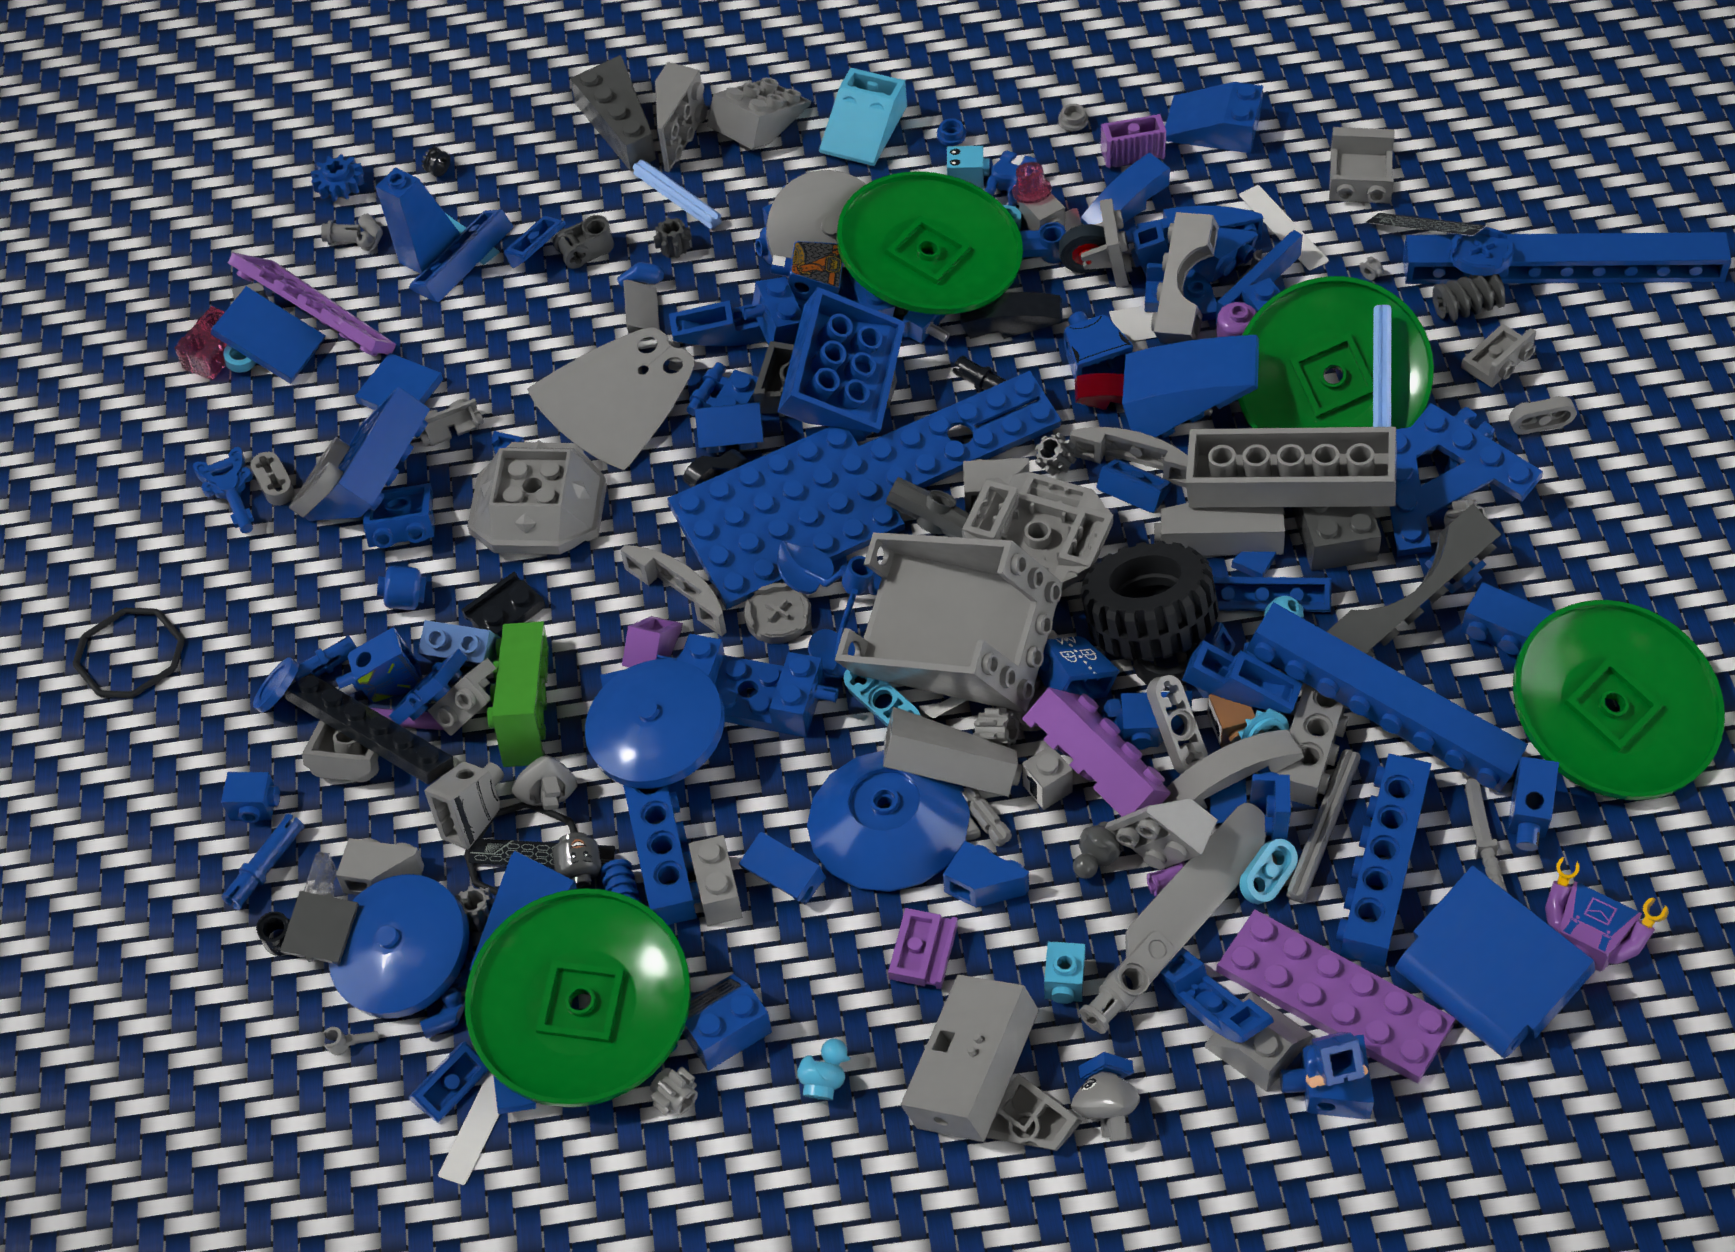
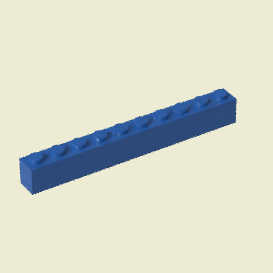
M1726 232L1506 234L1507 240L1510 242L1512 240L1514 244L1513 262L1506 270L1498 274L1503 284L1725 282L1732 259ZM1455 234L1406 235L1403 252L1405 284H1446L1447 281H1457L1465 276L1469 278L1471 274L1460 271L1452 264L1449 258L1450 243Z

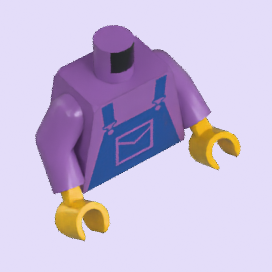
M1564 857L1559 859L1556 866L1559 878L1558 881H1553L1545 906L1547 924L1592 958L1595 962V970L1604 971L1610 963L1618 965L1639 955L1655 931L1654 927H1652L1654 923L1661 922L1667 918L1669 913L1668 907L1665 906L1659 916H1651L1649 909L1656 899L1650 898L1643 905L1645 917L1643 920H1640L1642 913L1575 881L1571 887L1569 882L1571 878L1578 874L1579 863L1577 861L1574 873L1566 875L1560 869Z

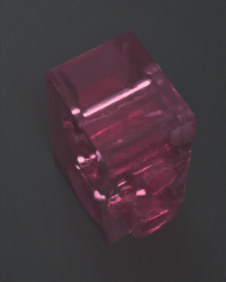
M211 306L198 319L192 329L180 339L174 349L183 369L213 381L226 366L223 352L227 344L211 335L212 327L225 311Z

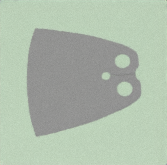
M654 327L644 328L615 339L580 356L539 380L527 390L544 416L568 439L597 459L625 471L672 410L691 376L695 360L684 348L671 346L668 342V336L660 329ZM647 337L654 338L657 341V347L654 351L642 353L638 350V344L642 339ZM677 357L683 362L680 371L673 374L665 372L663 369L665 361L669 358ZM648 366L649 370L646 374L641 375L638 373L639 367Z

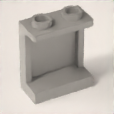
M1333 127L1330 150L1329 201L1391 204L1394 179L1392 178L1394 129Z

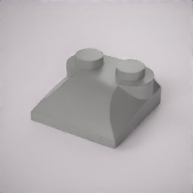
M321 720L302 753L303 765L309 768L313 775L323 779L366 782L379 771L378 754Z

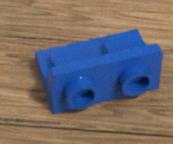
M1274 772L1252 775L1249 803L1254 804L1264 813L1266 836H1271V841L1275 839L1287 840L1291 816L1290 775H1279Z

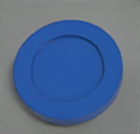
M288 657L273 669L254 698L253 707L261 713L268 711L285 695L286 690L296 676L299 663Z

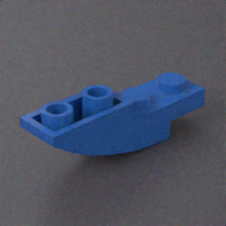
M1185 206L1163 209V219L1139 223L1136 226V229L1161 221L1168 238V228L1170 223H1174L1176 212L1209 214L1214 216L1220 228L1254 231L1258 234L1257 240H1262L1263 216L1261 213L1234 207Z

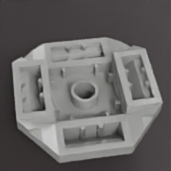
M540 440L537 442H511L506 448H500L492 461L477 475L467 525L469 534L475 539H479L494 553L562 554L575 548L585 540L588 542L599 537L607 488L605 476L576 443H542Z
M1024 472L1002 479L999 477L986 479L962 528V538L1013 541L1063 583L1061 587L1063 591L1085 578L1091 567L1096 563L1113 525V514L1108 508H1105L1093 489L1033 472Z

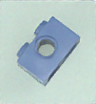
M425 620L418 654L430 661L443 662L459 648L468 658L462 666L475 668L486 658L492 664L494 661H497L496 639L501 637L486 629Z

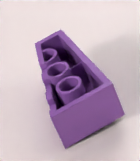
M1048 687L1022 718L1030 727L1038 726L1048 734L1043 740L1053 750L1057 748L1066 756L1071 757L1073 761L1069 766L1079 775L1089 781L1095 780L1097 783L1093 786V789L1121 816L1150 805L1161 804L1171 794L1163 785L1164 777L1153 767L1145 765L1140 759L1142 753L1133 744L1125 742L1118 735L1120 733L1118 726L1110 719L1103 718L1098 713V704L1088 695L1082 694L1080 696Z

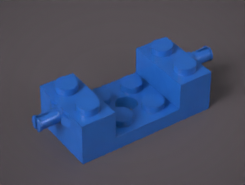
M844 267L838 295L893 317L894 305L883 301L867 291ZM786 277L756 281L752 305L742 306V316L744 320L750 318L757 319L768 346L770 341L794 345L803 307L807 301L794 296Z
M690 633L683 651L677 658L661 656L659 654L656 656L657 659H673L687 662L707 674L722 698L725 722L806 738L818 700L836 703L838 698V688L823 686L825 680L822 658L788 652L784 666L727 656L724 653L722 639ZM747 688H753L758 691L756 695L750 698L740 695Z

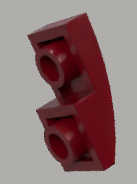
M1094 373L1077 376L1075 378L1076 403L1103 410L1107 409L1110 402L1122 405L1124 374Z

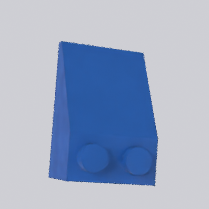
M1230 82L1174 95L1165 125L1166 142L1251 153L1261 115L1263 86Z

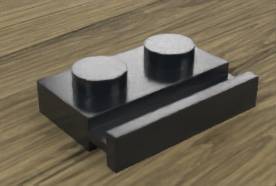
M512 572L461 610L464 618L469 620L475 628L490 630L499 637H502L503 624L525 623L544 609L546 605L544 599L524 580L519 579L515 572Z

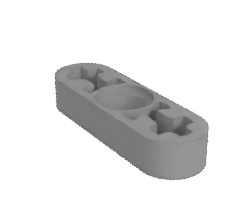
M1172 675L1152 679L1147 687V697L1172 765L1178 773L1182 774L1195 763L1208 756L1180 680ZM1165 687H1169L1170 693L1166 697H1162L1160 691L1164 690ZM1172 705L1177 707L1175 710L1166 711V708L1172 707ZM1175 715L1179 716L1184 722V730L1181 735H1176L1171 728V721ZM1189 739V743H1184L1183 746H1179L1178 741H1185ZM1189 753L1194 755V760L1191 761V764H1187L1185 760Z

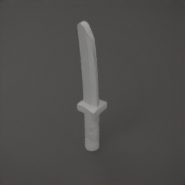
M1470 776L1465 789L1476 837L1474 853L1476 859H1483V865L1486 868L1485 872L1488 878L1507 892L1496 858L1498 842L1497 839L1492 840L1481 786L1476 779Z

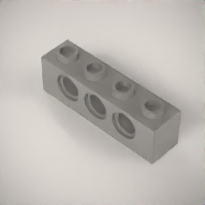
M1307 684L1304 686L1290 729V734L1303 753L1304 758L1276 773L1279 775H1290L1291 801L1315 807L1318 795H1325L1329 785L1331 774L1325 772L1328 765L1334 766L1340 746L1334 743L1337 736L1344 737L1348 717L1343 715L1345 708L1348 707L1332 698L1321 695L1318 690ZM1304 762H1308V763H1311V764H1313V765H1305V764H1303V763H1304Z

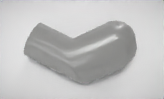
M363 214L359 217L358 224H360L364 231L360 232L362 238L357 237L356 242L361 249L370 251L377 247L383 235V230L370 214Z

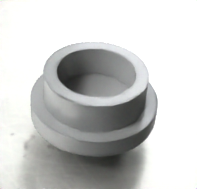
M1068 104L1059 113L1058 123L1065 130L1078 131L1087 125L1088 115L1081 105Z

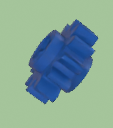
M340 154L335 159L328 156L324 164L321 162L316 163L318 170L311 171L313 179L311 182L314 191L320 193L321 199L331 195L333 202L338 197H343L346 200L349 199L351 192L359 193L357 185L365 184L361 163H356L354 157H350L345 161L343 154Z

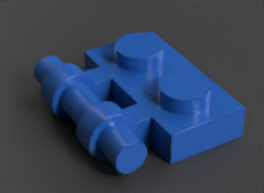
M717 362L712 369H708L702 378L703 383L700 388L695 389L689 398L690 403L686 411L690 415L695 416L696 408L753 403L755 401L753 393L758 377L735 369L729 378L724 377L723 374L726 371V367L722 363ZM714 389L720 391L716 398L710 397Z

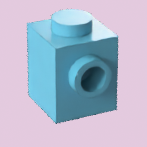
M1048 941L1044 999H1051L1061 1004H1068L1073 1001L1082 1002L1085 944Z

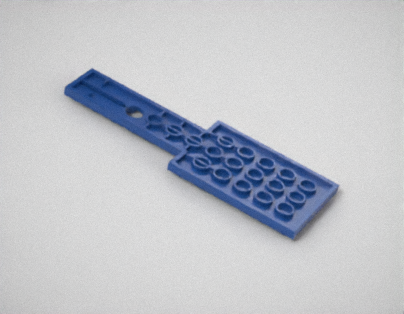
M1028 371L858 446L849 429L828 427L668 497L667 502L727 610L747 601L748 598L750 600L754 596V592L763 586L772 583H785L780 575L777 563L778 550L782 540L791 544L818 549L829 556L832 562L869 546L873 532L896 534L904 530L905 523L898 511L886 505V499L898 477L921 488H925L963 471V461L990 459L1061 427L1062 420L1031 371ZM956 425H964L972 431L973 438L966 444L956 440L951 441L948 437V431Z

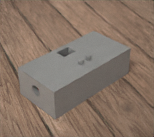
M957 975L900 1104L917 1129L981 1142L985 1141L1039 1012L1024 985Z

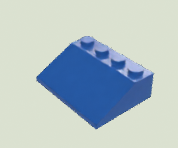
M817 287L803 307L777 412L807 424L879 433L884 419L906 322Z
M398 386L362 422L349 443L350 448L337 467L343 471L341 478L331 492L304 518L308 521L360 518L369 509L375 511L385 496L381 493L384 485L389 487L399 473V470L395 468L399 460L404 462L413 450L414 446L410 444L413 437L418 438L428 425V422L424 419L430 408Z

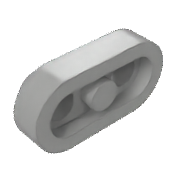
M1555 396L1546 400L1531 403L1524 402L1517 405L1509 415V422L1515 433L1523 435L1563 427L1575 419L1577 411L1570 398Z

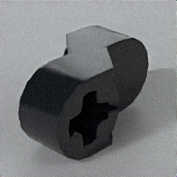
M731 449L720 457L701 456L687 467L683 480L689 487H694L750 462V460L736 449Z

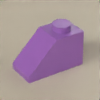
M650 616L629 625L622 666L632 667L642 662L655 660L658 654L670 657L682 631L683 623Z

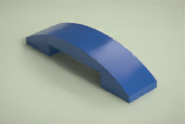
M1183 947L1157 975L1169 991L1196 1018L1226 1039L1244 1043L1274 1022L1273 1017L1252 1000L1247 999L1242 1002L1208 976L1204 963Z

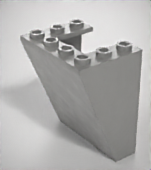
M873 532L864 565L881 577L879 589L864 638L851 629L844 628L835 661L855 675L1027 713L1029 702L1034 695L1037 673L1043 663V652L1048 635L1052 630V620L1057 602L1061 598L1063 583L1011 540ZM880 546L884 553L881 564L877 561V552ZM852 642L855 646L854 656L848 655V648Z

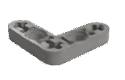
M338 437L333 439L289 508L301 517H305L331 492L343 474V471L337 467L350 448L348 444Z

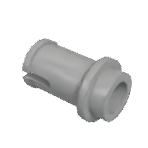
M328 221V224H322L321 238L323 242H328V245H333L334 242L357 243L356 238H361L360 224H334L333 221Z

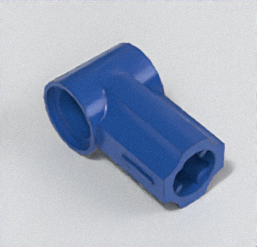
M1049 222L1042 225L1039 230L1020 231L1023 243L1022 257H1041L1045 262L1052 264L1061 262L1059 257V241L1063 234L1066 233L1065 227L1057 222Z

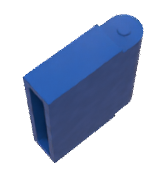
M1473 865L1413 931L1415 941L1404 952L1395 967L1398 973L1448 1014L1453 1016L1460 1024L1503 1059L1507 1058L1529 1034L1536 1039L1595 972V962L1592 958Z

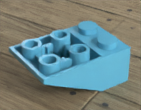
M850 68L839 87L819 153L875 166L907 108L905 80Z

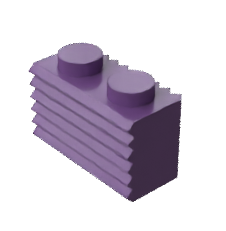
M1161 114L1101 124L1100 147L1106 167H1121L1129 163L1133 164L1149 152L1158 159H1164L1166 129Z

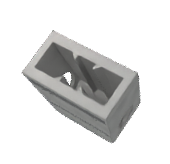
M467 762L459 763L424 790L442 840L468 850L500 810L501 803L495 786L504 778V773L498 765L489 762L484 768H480Z

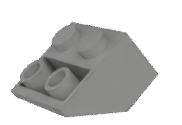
M1189 798L1144 807L1108 822L1105 829L1111 831L1119 843L1130 847L1143 857L1146 864L1162 870L1202 855L1218 819Z

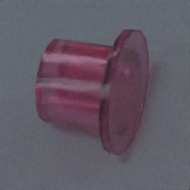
M1027 162L1016 169L1017 183L1012 190L1014 199L1029 204L1041 202L1048 198L1051 194L1052 186L1049 181L1044 179L1042 165L1035 162Z

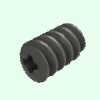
M1499 274L1489 276L1470 275L1469 278L1465 276L1457 281L1451 280L1447 281L1446 284H1437L1432 292L1433 303L1438 317L1444 319L1445 314H1447L1451 321L1458 319V311L1463 318H1466L1470 315V308L1476 315L1481 313L1482 305L1486 311L1493 310L1494 303L1498 308L1505 306V289Z

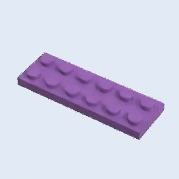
M1255 909L1217 964V973L1329 1035L1338 1032H1351L1354 1036L1364 1035L1367 1056L1417 1084L1450 1033L1456 1020L1453 1016Z

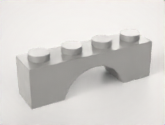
M1176 212L1174 223L1169 225L1168 241L1170 242L1169 252L1164 253L1162 269L1165 274L1163 282H1160L1157 287L1158 312L1153 313L1151 320V329L1161 343H1178L1199 339L1203 315L1196 304L1184 297L1183 285L1188 272L1194 265L1214 256L1219 226L1213 215Z

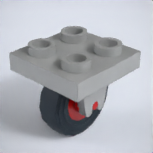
M1112 198L1101 200L1100 207L1103 222L1095 225H1079L1063 234L1059 241V257L1063 265L1073 272L1092 273L1103 268H1112L1116 288L1128 286L1127 273L1133 271L1129 253L1124 254V251L1129 249L1126 231H1119V229L1124 228L1121 209L1115 211Z

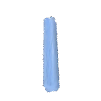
M642 159L634 163V175L708 228L715 229L717 225L721 224L720 213Z
M1390 305L1374 306L1373 427H1391L1392 308Z

